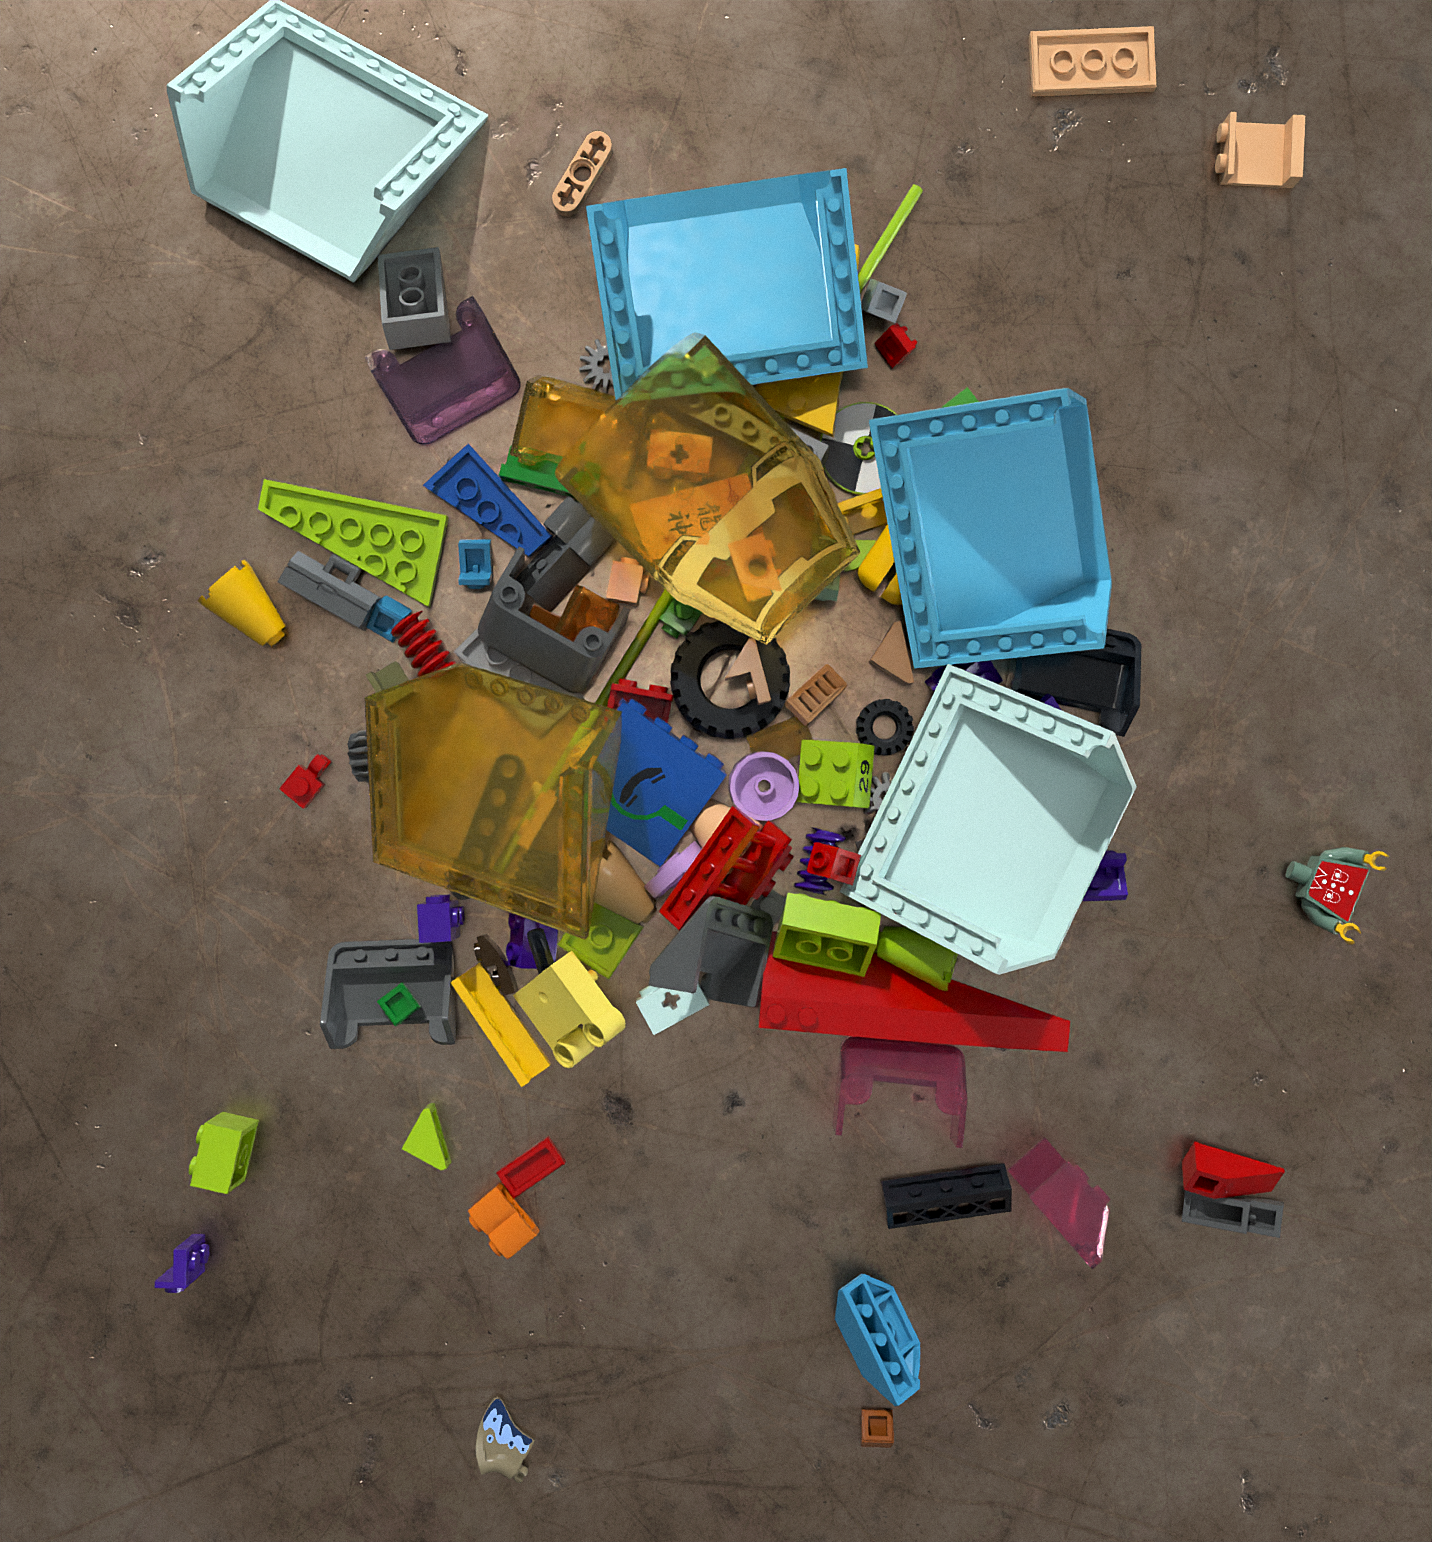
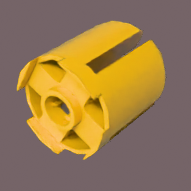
M888 523L858 569L861 583L872 592H875L895 562ZM896 572L880 597L891 604L902 605Z

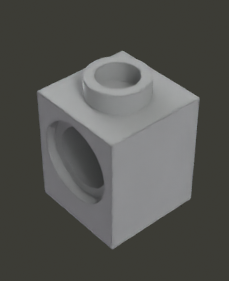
M870 279L861 302V308L866 312L896 323L907 292Z

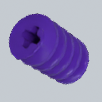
M813 828L816 833L806 834V839L811 841L813 845L815 842L838 847L836 842L846 840V837L841 834ZM813 845L804 846L803 851L811 856ZM801 858L800 863L807 867L810 858ZM807 870L797 871V875L803 878L804 882L794 883L795 888L826 895L824 891L834 890V886L827 881L829 878L808 873Z

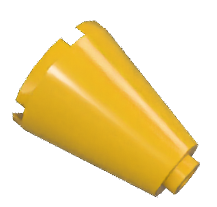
M244 559L240 563L241 570L236 566L231 568L208 589L210 597L207 600L201 595L197 601L262 647L266 643L272 647L285 636L282 629L286 625L252 567Z

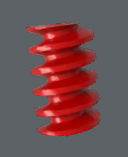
M419 611L396 624L391 634L394 637L402 636L398 641L399 647H408L404 653L405 657L414 658L411 662L412 668H422L418 672V678H429V681L450 670L456 665V662L445 663L444 659L450 652L448 650L442 652L437 650L443 641L437 640L432 642L431 638L437 631L435 629L428 631L424 629L430 620H419L418 617L423 612Z

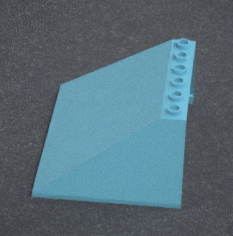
M846 168L586 206L616 404L868 368Z
M1062 388L869 420L914 669L1101 649L1105 647L1112 579L1086 398L1069 388Z

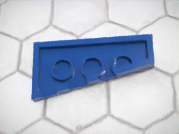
M469 444L423 484L425 488L518 549L520 546L525 549V554L530 558L553 537Z

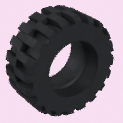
M722 618L717 619L716 622L704 623L695 632H691L686 636L685 641L681 646L679 645L670 670L671 691L683 717L693 727L706 733V735L724 739L745 738L767 727L781 711L790 687V668L787 664L783 648H780L776 642L777 639L771 633L768 634L764 631L762 627L759 637ZM755 637L771 702L758 705L755 698L747 704L733 709L722 708L713 704L705 696L701 687L700 677L703 666L711 656L724 650L741 652L747 640Z

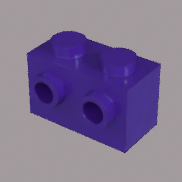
M450 894L431 895L426 897V902L417 904L419 943L448 942L460 937V925L465 923L464 907L459 906V899L450 900Z

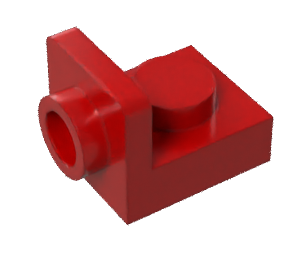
M815 842L807 866V872L853 885L861 855Z

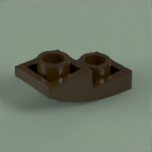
M487 933L478 936V943H474L477 961H482L483 968L496 965L497 970L493 971V979L496 989H501L503 996L516 993L519 989L506 956Z

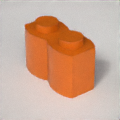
M501 1182L468 1210L471 1225L478 1232L483 1231L490 1238L489 1246L493 1252L499 1257L503 1255L507 1260L536 1237L540 1231L532 1218L519 1206L516 1199L512 1198Z

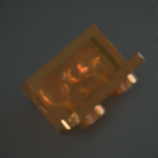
M576 584L554 631L574 642L579 632L586 627H598L608 633L616 619L620 605Z

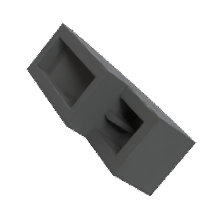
M1185 1190L1182 1222L1243 1234L1251 1232L1280 1238L1284 1202L1243 1195L1212 1199Z

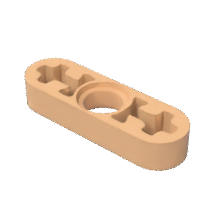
M594 131L587 135L555 188L552 200L555 210L560 215L570 217L580 210L611 158L613 151L612 143L606 133ZM600 142H603L605 151L598 150L594 156L593 163L590 160L593 155L592 144L598 145ZM579 167H587L591 171V176L586 181H578L574 177L575 170ZM570 182L575 188L571 196L573 204L567 203L565 206H562L560 197H568L571 192V186L568 184Z

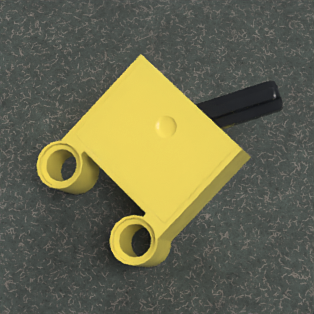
M532 929L528 931L527 939L539 975L513 996L551 1047L557 1062L565 1068H572L594 1050V1047H602L622 1032L626 1024L622 1013L611 1005L595 983L598 976L594 970L587 971L573 951H570L554 963L544 929ZM582 1023L583 1029L579 1028L578 1025Z

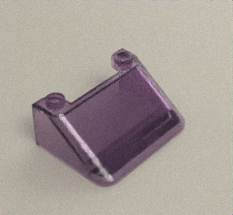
M474 296L469 297L458 305L455 315L462 330L451 336V342L436 344L402 364H399L392 352L385 349L375 350L365 356L370 371L412 440L418 444L426 445L436 441L512 398L520 389V378Z

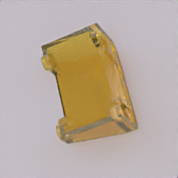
M536 375L526 381L510 455L518 457L517 461L525 465L535 466L536 462H541L545 459L599 475L607 483L608 489L625 492V489L631 490L652 425L655 409L638 402L616 404L614 395L557 378Z

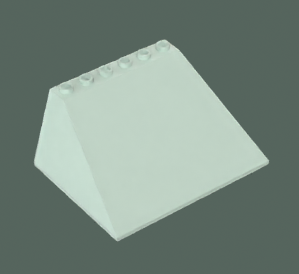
M270 0L167 84L168 99L191 193L352 282H355L372 264L488 119V114L280 0Z
M947 664L858 852L861 858L853 885L844 883L840 892L998 975L1054 959L1137 787L1115 733Z

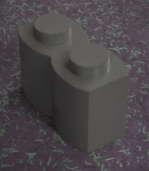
M568 496L543 524L591 568L616 541L612 535L615 530L603 518L596 521L589 514L592 509L581 498L577 497L573 500Z

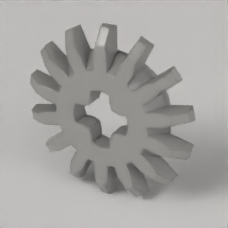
M596 339L594 342L597 349L594 350L587 345L585 350L590 353V356H580V360L587 362V365L580 367L579 371H588V375L583 381L587 383L592 379L594 381L593 390L596 391L600 384L603 385V393H608V386L613 385L611 368L609 373H603V368L598 367V362H603L604 357H609L607 340L605 346H601L599 339Z

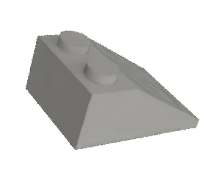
M439 247L378 255L381 321L389 350L451 342L449 314Z

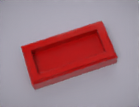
M548 1136L499 1169L496 1174L514 1199L563 1166L566 1161Z

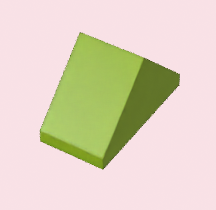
M431 1103L421 1112L402 1150L441 1171L448 1168L451 1164V1159L435 1103Z

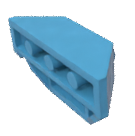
M860 1274L838 1290L835 1321L861 1375L894 1406H899L920 1389V1379H918L920 1370V1341L894 1287L871 1278L869 1275Z

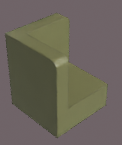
M396 661L376 673L369 672L366 674L367 679L385 707L392 708L417 692L401 665Z

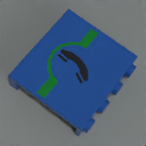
M622 698L618 703L619 707L566 781L563 780L558 787L556 796L661 867L727 774L722 769L724 763L711 753H708L705 757L696 750L698 745L685 735L678 738L670 732L673 727L663 719L657 717L654 721L644 714L647 709L632 698L629 702Z

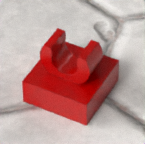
M898 322L890 326L874 343L892 368L899 365L916 348L917 344L916 339L911 341L905 332L908 328L906 326L900 327Z

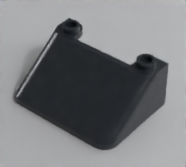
M1107 629L1105 647L1101 649L1011 658L1006 688L1037 700L1048 693L1053 696L1057 704L1099 712V726L1113 731L1117 736L1125 737L1140 707L1141 642L1130 633Z

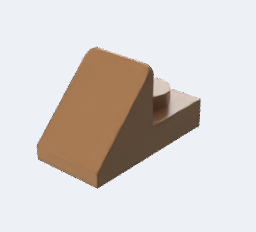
M754 637L747 640L725 677V681L750 675L751 680L746 681L750 700L756 698L758 705L771 702V697Z

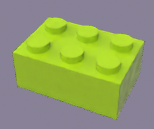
M788 892L778 924L772 957L865 977L877 945L881 913L866 907H853L840 904L834 900L826 901L812 898L805 894Z

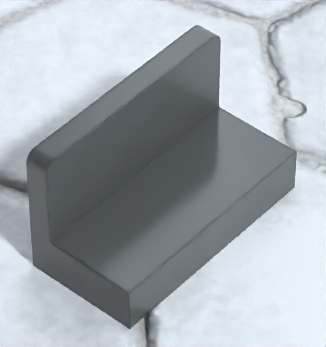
M555 535L515 580L523 586L524 591L543 609L551 612L590 570V567Z

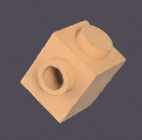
M621 557V562L613 560L606 594L608 601L638 607L641 593H647L649 575H644L645 568L639 565V560Z

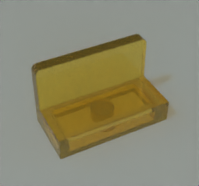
M796 716L745 737L751 753L756 751L773 752L785 759L800 755L802 739L813 740L808 728L809 723L804 726Z

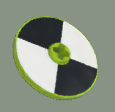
M858 402L837 411L834 438L823 433L820 437V442L829 445L830 454L823 469L836 486L856 495H862L881 488L875 452H868L867 456H862L861 449L857 448V445L862 446L864 441L869 442V448L874 449L869 420L897 415L893 410L878 403Z

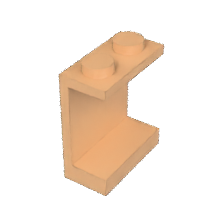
M1230 112L1217 129V143H1221V149L1216 159L1215 172L1219 174V185L1293 188L1303 178L1305 115H1292L1284 125L1236 122L1237 112Z

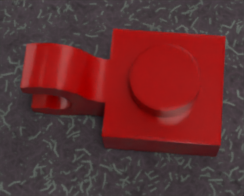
M317 754L307 769L303 765H298L279 789L301 808H307L325 786L318 778L332 761L323 754Z

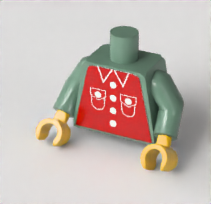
M1349 847L1325 850L1320 856H1311L1307 865L1292 861L1286 870L1285 876L1299 883L1295 896L1302 900L1301 908L1311 922L1334 935L1339 933L1345 943L1352 945L1355 942L1350 938H1346L1345 934L1348 930H1355L1361 934L1358 926L1349 923L1371 869L1365 866L1370 864L1372 868L1378 871H1385L1387 868L1377 867L1375 860L1378 856L1389 857V855L1382 851H1376L1370 855L1366 850Z

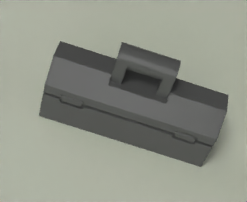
M297 551L289 560L288 567H285L277 582L359 629L366 631L375 605L382 598L355 583L362 569L335 553L331 555L324 566ZM335 568L348 575L345 582L331 575Z

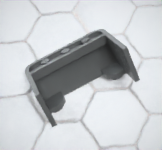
M519 546L493 589L478 625L479 638L485 645L570 693H581L588 688L626 623L630 609L623 607L609 633L598 627L590 626L582 629L574 642L519 611L525 599L523 586L514 580L525 562V549Z

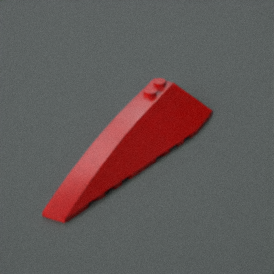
M772 931L766 968L762 980L758 1014L759 1028L912 1042L1068 1052L1070 1020L952 979L948 983L947 991L939 990L877 957V953H873L865 977L775 958L772 956L777 931Z

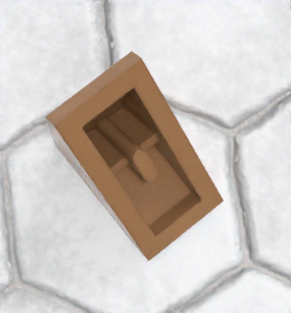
M901 621L892 624L868 663L906 686L914 683L902 624Z

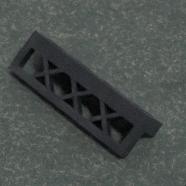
M1005 1163L881 1181L888 1229L1012 1212V1188ZM1003 1198V1201L989 1202L992 1199ZM963 1203H971L965 1207H958ZM935 1207H938V1208H939V1209L936 1210V1211H930V1212L927 1211V1210L930 1209V1208H935ZM908 1212L906 1215L893 1217V1213Z

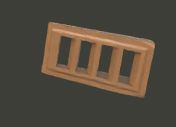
M826 664L799 688L784 705L806 726L847 687V683L830 665ZM798 698H800L812 710V712H810Z

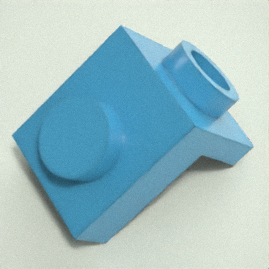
M491 539L460 540L458 543L460 562L459 585H467V588L481 589L486 585H490L493 577Z

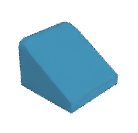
M384 596L376 603L367 628L393 643L397 637L392 636V629L401 620L410 616L412 610L391 597Z

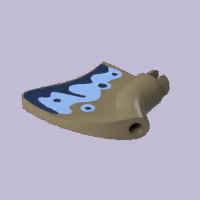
M498 1396L494 1397L488 1405L478 1427L476 1436L477 1463L482 1475L497 1472L508 1479L513 1478L515 1482L521 1483L524 1476L528 1474V1468L523 1466L522 1462L533 1446L535 1439L523 1432L515 1424L505 1403Z

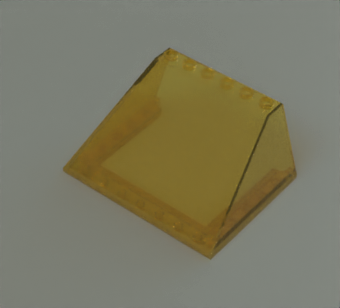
M461 662L365 697L373 862L584 940L589 937L621 744L622 711Z

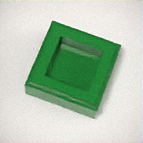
M401 982L377 1001L395 1027L422 1008L404 982Z

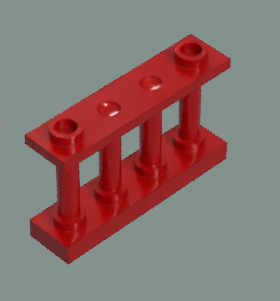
M732 806L659 912L680 931L705 900L713 894H716L715 897L746 905L792 839L769 820L762 830L758 831L760 828L758 824L739 808ZM752 842L743 857H739L748 843ZM734 868L726 881L721 883L729 870Z

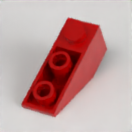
M1195 1141L1182 1160L1184 1190L1212 1199L1272 1192L1285 1173L1284 1168Z

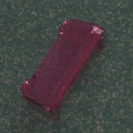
M848 1036L842 1041L839 1053L832 1123L835 1135L842 1136L845 1104L860 1105L865 1103L872 1094L873 1081L936 1087V1105L942 1112L952 1115L950 1139L956 1148H963L968 1097L965 1056L958 1047L951 1044Z
M1044 1137L1008 1169V1172L1093 1270L1103 1261L1111 1210L1106 1204L1111 1199L1098 1185L1092 1188L1087 1183L1089 1177L1077 1164L1073 1167L1069 1161L1066 1162Z

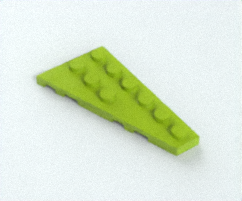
M264 479L258 505L259 511L427 607H431L449 519L447 515Z

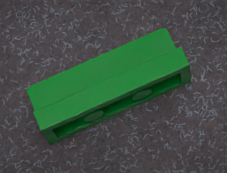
M511 445L506 464H501L499 477L504 482L566 497L570 496L574 499L579 497L583 501L592 503L600 467L562 456Z

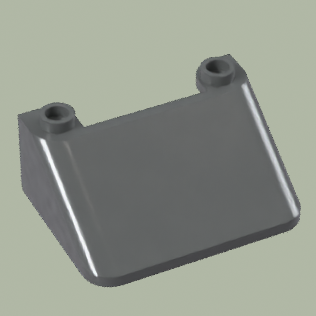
M708 897L651 964L648 986L695 993L701 971L707 973L701 979V989L705 992L708 999L757 1008L760 1002L763 973L766 968L773 929L770 914L720 897Z
M419 939L341 942L333 946L328 954L320 1027L329 1048L343 1049L353 1045L358 1038L359 1026L394 1025L377 1001L401 982L406 984L422 1006V1008L401 1024L429 1023V1034L435 1043L440 1045L455 1044V989L450 983L455 980L454 951L449 941L419 943Z

